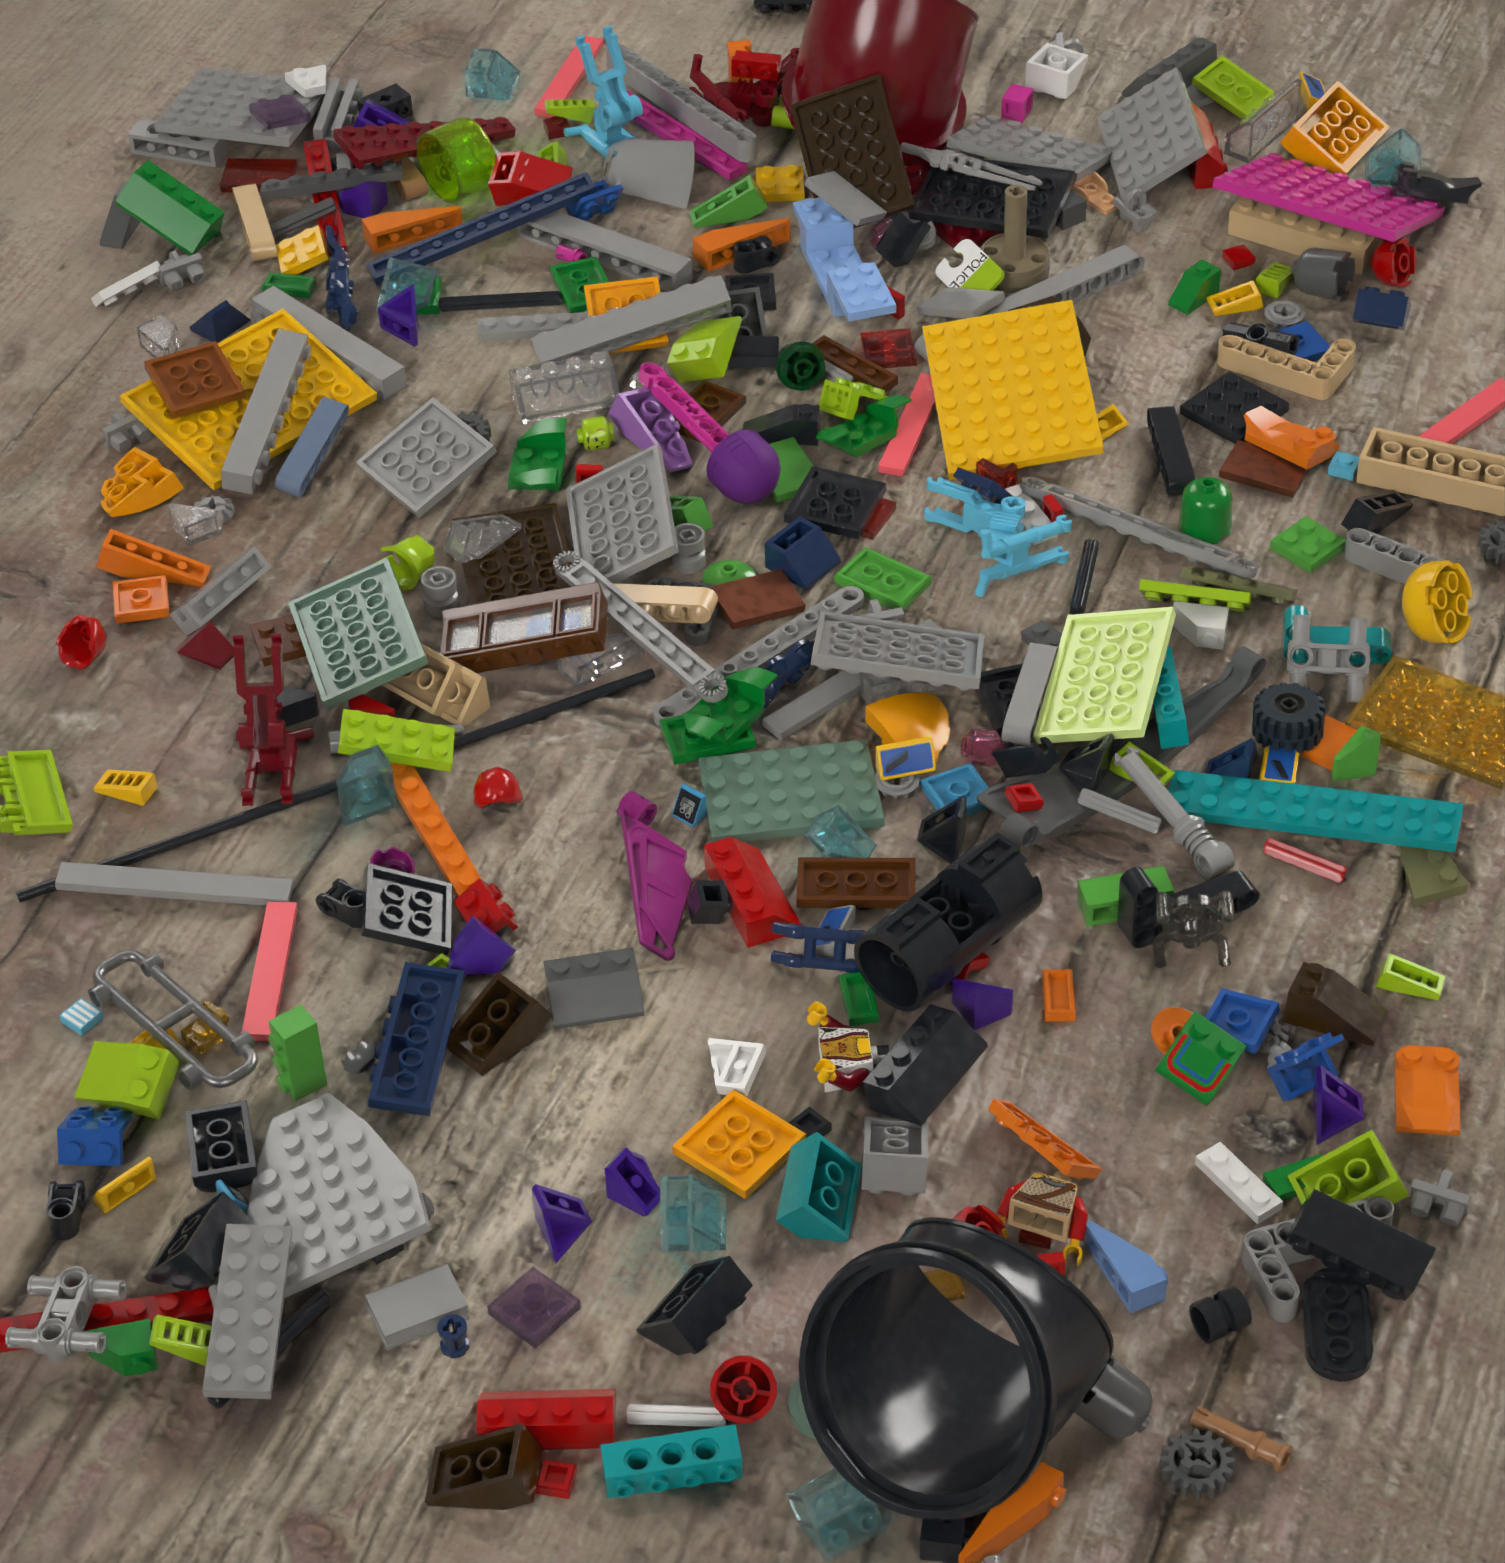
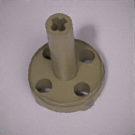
M1011 185L1005 189L1004 233L991 237L981 247V250L1004 271V279L997 286V289L1004 291V293H1013L1018 289L1028 288L1049 278L1050 254L1047 245L1037 237L1026 235L1027 189L1021 185Z

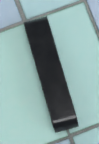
M1175 407L1148 408V429L1167 495L1181 496L1184 488L1192 480H1195V474Z

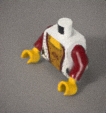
M813 1002L808 1008L810 1014L807 1016V1022L812 1026L820 1023L821 1027L818 1028L820 1060L814 1067V1071L819 1073L817 1079L820 1083L824 1084L825 1092L840 1089L852 1092L863 1085V1081L873 1071V1065L879 1064L889 1052V1045L871 1046L869 1032L866 1029H856L840 1023L830 1015H827V1008L823 1003Z

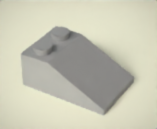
M865 1116L861 1189L876 1194L895 1191L908 1196L926 1193L928 1120L922 1126L898 1118Z

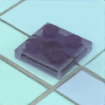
M281 95L279 98L271 100L260 99L255 103L249 104V112L268 130L311 121V112L292 95Z
M532 1267L490 1303L487 1308L488 1315L536 1349L581 1309V1303L577 1297L535 1267Z

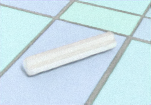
M630 1404L626 1412L627 1423L636 1425L721 1427L726 1424V1419L715 1407Z

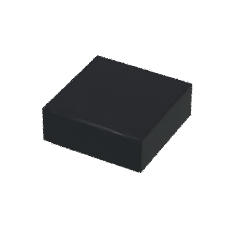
M810 1106L788 1122L806 1133V1138L816 1132L824 1137L832 1130V1123Z

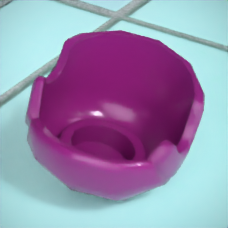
M394 846L384 851L378 848L370 858V864L415 874L413 859L407 852L396 849Z

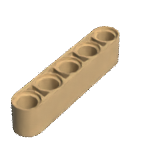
M256 183L233 187L232 193L253 262L277 258L274 237Z
M613 583L658 622L707 623L718 602L717 594L706 587ZM587 601L585 611L591 616L592 604Z

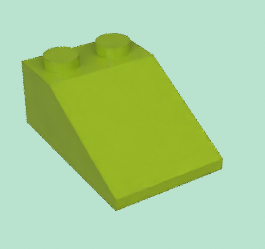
M740 316L696 323L673 343L667 364L680 383L724 377L741 325L742 318Z
M94 1041L74 1099L104 1107H123L124 1111H132L133 1114L160 1120L180 1061L170 1050L137 1043Z
M1372 1129L1288 1175L1302 1205L1314 1189L1345 1204L1376 1196L1385 1197L1392 1204H1395L1410 1196L1383 1145ZM1298 1179L1304 1183L1305 1188L1301 1189L1297 1181Z

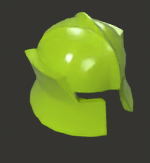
M419 535L407 537L395 545L380 548L382 552H395L401 564H398L393 555L385 557L388 558L402 590L413 589L421 579L423 572L434 565V548Z

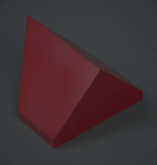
M211 621L192 632L176 648L177 653L219 670L234 657L232 645Z

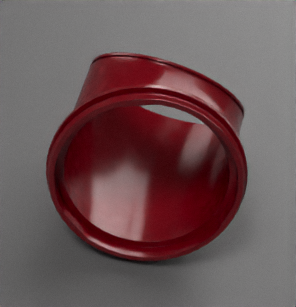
M812 0L798 57L788 67L782 83L783 106L790 123L796 130L790 108L791 104L880 74L883 79L900 147L905 142L925 149L946 150L948 148L946 147L948 137L963 128L966 118L967 105L962 85L974 33L979 20L978 15L972 9L956 0ZM902 152L905 166L924 160L921 157Z

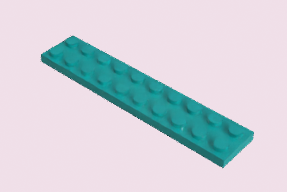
M1174 770L1175 775L1171 779L1168 790L1189 815L1201 817L1207 823L1456 852L1464 809L1463 803Z

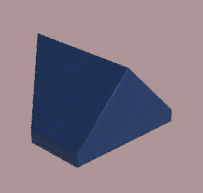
M225 300L189 328L192 332L212 342L216 341L219 343L251 321V319Z
M1251 738L1210 759L1205 773L1250 779L1258 754L1255 741Z

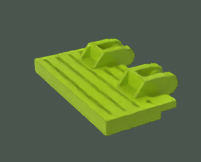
M8 751L7 756H0V795H3L5 805H0V832L14 833V835L71 833L73 823L52 751Z

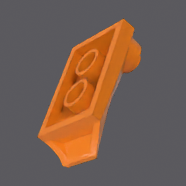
M1259 406L1244 414L1246 441L1302 468L1309 469L1333 457L1336 451L1339 452L1340 445L1335 441L1336 435L1328 427L1320 426L1312 430L1305 426L1291 423L1263 406Z
M1408 1045L1395 1052L1396 1132L1460 1136V1059L1454 1050L1446 1047Z

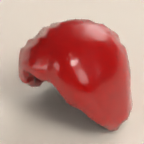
M77 615L65 624L56 641V645L59 647L61 662L69 668L82 670L90 666L103 652L106 646V633L99 619Z
M498 766L482 772L474 785L473 803L477 808L484 809L487 804H496L498 802L511 804L523 800L519 782L513 773Z

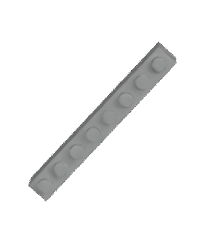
M554 211L516 227L517 236L554 250L560 244L573 249L580 248L587 254V258L597 257L601 267L628 277L640 279L658 276L659 287L667 291L676 290L693 279L691 258L559 211Z
M709 276L700 282L691 285L685 284L670 292H660L646 300H636L631 305L622 308H612L607 313L598 316H588L583 321L574 324H564L559 329L550 332H540L531 338L532 346L543 375L732 312L731 299L722 276Z
M275 286L251 299L252 315L257 322L281 309H285L377 392V396L381 399L386 400L407 387L405 366Z
M278 329L222 467V489L253 494L256 485L261 484L263 477L262 469L264 466H268L270 460L269 451L276 446L277 431H281L283 428L284 413H288L290 410L291 395H296L298 377H303L305 370L304 362L305 360L309 361L312 347L308 345V334Z

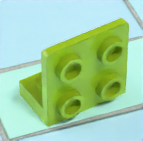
M836 377L835 381L825 379L818 405H820L821 411L854 420L860 396L878 400L890 396L884 395V389Z

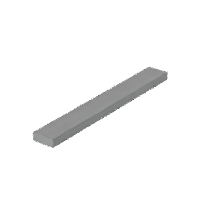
M930 619L919 624L921 626L941 628ZM843 670L763 718L762 726L779 740H783L883 678L875 677L870 673L851 674Z
M61 862L55 886L56 890L267 906V902H290L293 879Z

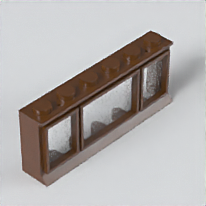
M599 582L442 610L444 622L440 654L475 673L605 651L608 602Z

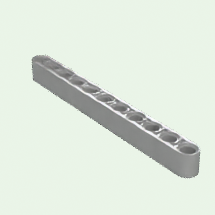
M619 44L627 70L623 78L624 83L736 160L751 162L757 158L756 134L625 45ZM607 47L606 51L608 70L610 68H613V63Z
M1120 246L1006 297L1004 302L981 316L1005 312L1053 296L1059 302L1072 300L1074 304L1136 276L1144 268L1145 259L1129 246ZM923 334L917 339L914 349L928 362Z

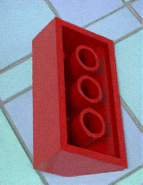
M1191 102L1208 153L1187 167L1195 189L1213 188L1214 178L1228 172L1227 164L1223 163L1222 150L1218 149V138L1213 135V124L1209 123L1206 113Z
M733 837L704 845L705 870L710 880H725L727 896L730 901L728 913L747 948L785 937V935L773 933L772 926L774 922L801 925L758 848Z
M616 1389L482 1392L477 1402V1436L522 1423L543 1447L542 1450L600 1449L602 1444L615 1443Z

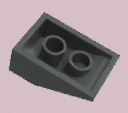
M759 287L727 291L731 299L732 312L714 317L713 320L740 316L742 321L737 335L768 336Z

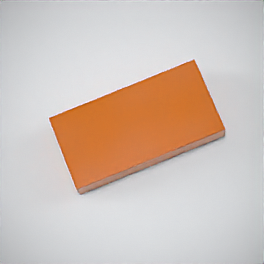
M1072 969L1042 970L1045 1022L1076 1021Z

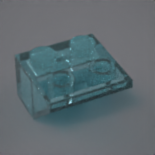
M474 48L464 72L466 97H474L476 99L490 98L501 101L511 100L520 77V70L497 50Z
M661 1176V1251L726 1250V1195L694 1176Z
M835 1468L787 1493L799 1525L826 1561L840 1556L887 1530L876 1502L856 1490Z

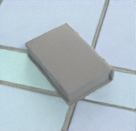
M448 1264L364 1295L367 1310L386 1350L437 1332L439 1321L447 1315H460L465 1321L470 1319L467 1312L468 1304Z

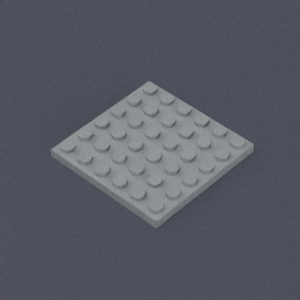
M206 67L195 75L155 122V132L290 147L321 107L325 94L305 98L285 82V78H280L278 75L262 76L255 72L244 74L237 73L235 70L218 71L214 68ZM326 83V91L328 89L329 83Z

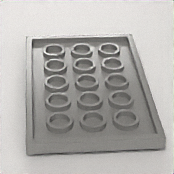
M1177 67L1165 72L1154 82L1143 86L1141 90L1130 97L1124 98L1119 104L1104 111L1097 117L1105 146L1112 152L1109 159L1121 198L1134 189H1141L1143 192L1148 191L1208 153L1182 75Z
M987 115L949 136L946 146L997 161L1075 171V182L1109 163V158L1112 154L1105 145H1090L1080 138H1064V135L1061 133L1042 132V129L1039 127H1024L1017 121L1005 122L995 115Z
M657 444L566 489L574 552L610 582H621L625 578L645 570L664 559H668L679 552L663 454Z
M820 611L811 665H815L823 670L843 669L851 674L870 673L878 678L897 677L906 682L925 681L933 686L952 685L961 690L979 689L984 635Z

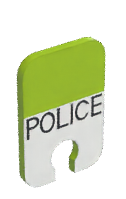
M970 239L962 240L954 248L959 255L964 257L961 265L952 268L951 263L944 258L935 270L937 277L948 287L993 291L1004 279V271Z

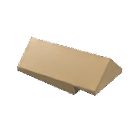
M423 644L422 646L429 664L404 674L391 682L382 684L385 688L427 712L439 716L452 724H462L464 727L491 708L485 677Z

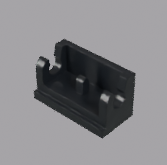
M1047 737L1040 738L1045 750H1041L1036 742L1015 747L1011 742H1005L1004 749L998 747L991 752L1006 778L1046 773L1062 757L1060 752H1056L1053 744Z

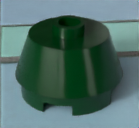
M792 342L785 345L777 357L776 370L778 378L784 386L798 391L811 389V386L824 376L825 360L823 353L816 345L810 342Z

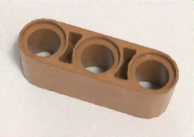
M403 156V159L398 161L402 162L403 180L390 181L389 183L404 201L428 194L425 178L408 156ZM391 159L383 160L382 164H383L384 162L393 161V160H391Z

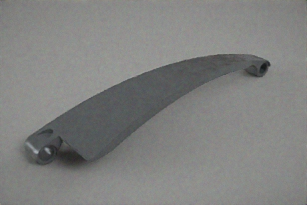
M1245 646L1240 647L1216 681L1205 685L1182 700L1189 744L1213 724L1262 674L1266 666V659ZM1154 717L1148 721L1144 737L1114 739L1112 757L1130 741L1165 765L1188 745L1161 749ZM1061 763L1052 766L1046 773L1026 775L996 784L977 795V801L1005 819L999 832L1022 848L1030 847L1057 835L1097 813L1095 810L1078 804L1080 791L1059 769ZM1109 770L1095 792L1117 800L1137 785L1135 782ZM1032 783L1044 800L1043 808L1016 812L1004 794L1006 786Z

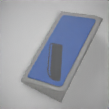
M848 905L828 909L818 928L850 930L855 921V906ZM816 940V956L834 958V941Z

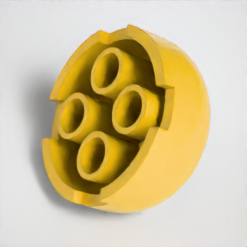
M1449 560L1430 561L1417 567L1408 577L1402 594V610L1408 627L1418 638L1429 643L1441 644L1456 643L1466 635L1472 619L1471 616H1467L1468 599L1473 598L1471 584L1464 568L1459 563H1452ZM1443 632H1452V633H1451L1450 635H1448V636H1445V634H1444Z

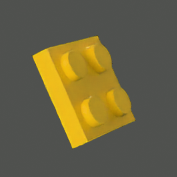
M802 165L755 168L756 184L764 193L767 202L802 201L805 199Z
M319 225L305 229L302 233L284 239L276 245L282 274L297 275L329 260L323 232Z

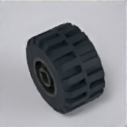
M1285 682L1280 683V685H1270L1269 689L1264 688L1260 691V694L1256 695L1253 702L1252 734L1255 736V741L1258 744H1262L1263 748L1272 744L1273 750L1279 751V748H1285V752L1291 753V749L1296 748V751L1300 754L1304 750H1312L1313 746H1317L1320 743V739L1323 738L1325 704L1324 699L1319 696L1317 691L1310 690V687L1306 685L1300 686L1298 683L1287 684Z

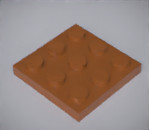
M216 341L144 361L145 370L173 419L245 398L243 386Z

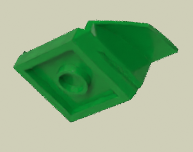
M893 395L865 406L866 413L856 414L854 420H848L843 424L823 428L818 432L816 438L857 458L896 437L899 426L896 409L912 400L905 396Z
M567 417L542 419L516 441L517 447L514 448L508 477L509 490L560 491L566 461L565 428Z
M753 667L724 677L728 687L726 697L714 703L701 699L687 713H683V725L686 726L689 733L709 741L713 739L729 747L762 716L763 707L765 706L764 689L778 675L759 667ZM715 686L711 692L713 693V690L716 692V689L719 690V686Z

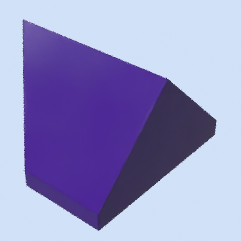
M366 181L354 188L339 191L342 213L351 216L367 218L377 215L388 203L386 182Z
M412 284L379 306L378 314L380 328L415 347L418 345L419 322L414 284Z
M472 916L454 941L447 968L463 970L465 974L500 973L516 950L475 916Z
M954 978L952 982V1004L974 1030H977L1012 1014L1013 990Z
M1318 1066L1315 1071L1312 1096L1317 1145L1364 1119L1362 1095L1323 1066Z
M624 1147L605 1167L607 1198L643 1217L647 1216L665 1196V1193L657 1185L645 1157L630 1151L627 1147Z
M535 1184L532 1187L535 1218L555 1263H557L592 1221L582 1199Z

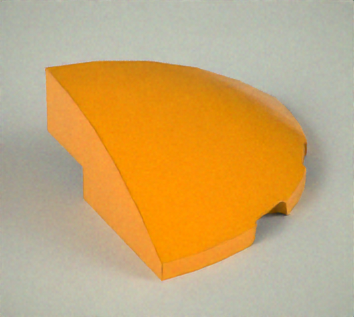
M134 447L114 466L116 473L114 477L104 481L101 489L104 500L100 501L110 517L125 516L157 506L173 497L184 487L175 473L163 467L157 458Z
M904 693L887 697L865 706V721L882 738V745L931 736L935 762H938L939 753L944 746L947 747L950 727L946 708L934 693Z

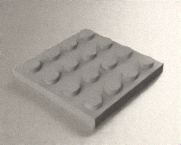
M432 397L355 463L363 473L415 516L420 518L497 453L493 444Z

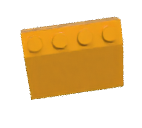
M1337 81L1290 129L1280 144L1301 161L1324 167L1334 173L1347 174L1390 127Z

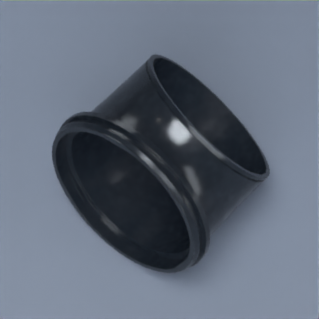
M928 1217L912 1222L898 1241L881 1245L852 1259L827 1283L816 1299L803 1331L799 1354V1384L805 1413L817 1442L835 1469L856 1490L879 1505L902 1515L928 1520H957L972 1517L994 1508L1010 1498L1029 1480L1046 1452L1048 1443L1067 1423L1106 1366L1113 1353L1114 1342L1106 1321L1093 1303L1071 1281L1048 1263L1014 1242L981 1227L954 1219ZM919 1266H929L954 1273L976 1286L998 1308L1013 1331L1019 1346L998 1336L962 1312L930 1282Z

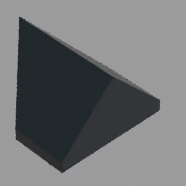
M1110 733L1069 751L1060 764L1059 769L1080 792L1083 788L1095 792L1109 771L1114 736Z
M961 796L921 821L917 840L949 864L960 857L966 832L967 799Z

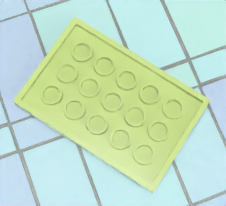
M1161 607L1068 615L1034 730L1033 738L1035 742L1042 744L1040 741L1041 737H1047L1051 743L1093 741L1112 733L1114 739L1144 737L1176 616L1174 608Z

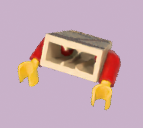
M1056 1171L1053 1176L1037 1172L1027 1181L1009 1187L996 1212L1003 1224L1005 1225L1008 1220L1009 1225L1065 1243L1069 1238L1071 1239L1070 1244L1063 1250L1065 1264L1067 1255L1071 1252L1078 1254L1077 1266L1082 1263L1080 1241H1084L1088 1213L1083 1199L1077 1196L1078 1186L1071 1182L1070 1176H1066L1061 1171ZM1005 1227L1004 1229H1002V1232L1004 1234V1237L1007 1239L1008 1231Z

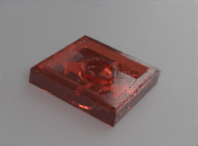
M910 328L860 333L863 355L866 359L884 369L917 366Z

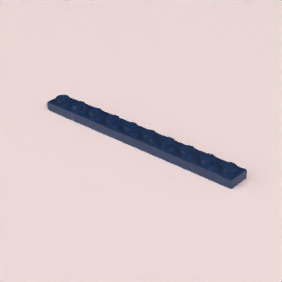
M585 172L367 263V269L375 284L380 285L576 203L582 197L596 193V185L588 173Z

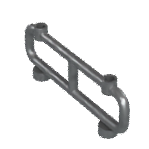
M125 950L113 955L95 968L93 972L95 986L88 989V995L93 1005L98 1010H102L112 1004L113 1001L162 1046L170 1050L185 1065L178 1069L177 1073L180 1081L188 1090L195 1089L202 1084V1081L214 1088H226L239 1082L256 1069L258 1055L253 1049L255 1041L247 1031L240 1035L234 1033L162 970L165 968L164 962L157 953L147 957L139 951ZM126 962H135L140 966L141 971L146 977H153L177 998L183 1006L154 1022L106 980L105 975ZM194 1013L224 1039L237 1056L242 1055L246 1061L226 1075H214L166 1033L165 1030Z

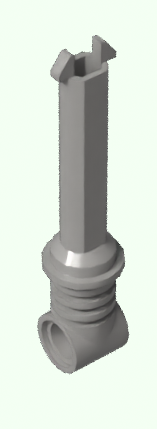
M1130 746L1127 747L1129 754L1123 758L1118 753H1115L1114 765L1120 764L1173 827V841L1177 845L1185 847L1194 858L1196 870L1204 879H1211L1234 867L1235 858L1230 847L1225 842H1217L1210 835V832L1204 827L1205 821L1201 817L1189 815L1138 756L1140 752L1138 749Z

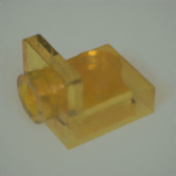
M209 1000L203 1003L204 1007L228 1026L229 1017L222 1007H216ZM200 1018L181 1030L182 1039L200 1055L224 1040Z

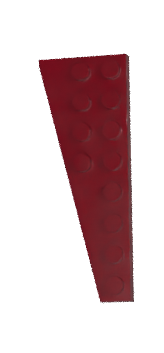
M504 117L488 120L475 118L471 121L455 119L452 122L431 121L430 123L421 124L410 122L404 125L389 123L386 126H344L343 128L334 129L333 138L356 168L364 169V164L372 162L378 166L382 165L383 160L391 159L394 162H398L406 155L415 158L427 156L426 144L428 153L430 155L434 154L430 149L434 138L438 143V152L441 153L443 152V147L453 146L454 149H460L464 143H470L475 146L479 145L481 140L484 139L494 142L515 137L516 128Z

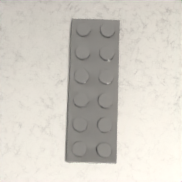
M226 1224L202 1389L204 1397L271 1399L293 1234L292 1226Z

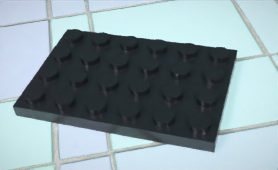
M976 158L1021 175H1033L1043 182L1040 186L980 169L1035 186V191L1027 190L1026 235L1037 238H1049L1075 182L1076 172ZM931 166L914 199L916 208L908 211L909 219L1004 232L1005 189L1011 185L975 176L971 177L964 173L955 172L951 168L945 171L940 169V167L935 168Z

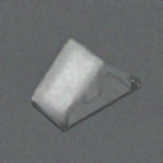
M173 503L169 505L172 527L187 547L220 535L224 531L220 510Z

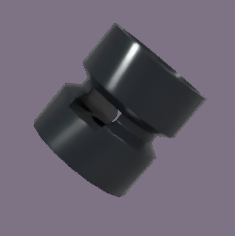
M1235 1286L1227 1287L1213 1295V1298L1205 1297L1189 1306L1193 1327L1199 1337L1208 1344L1225 1337L1228 1331L1237 1332L1252 1323L1249 1305L1244 1295Z

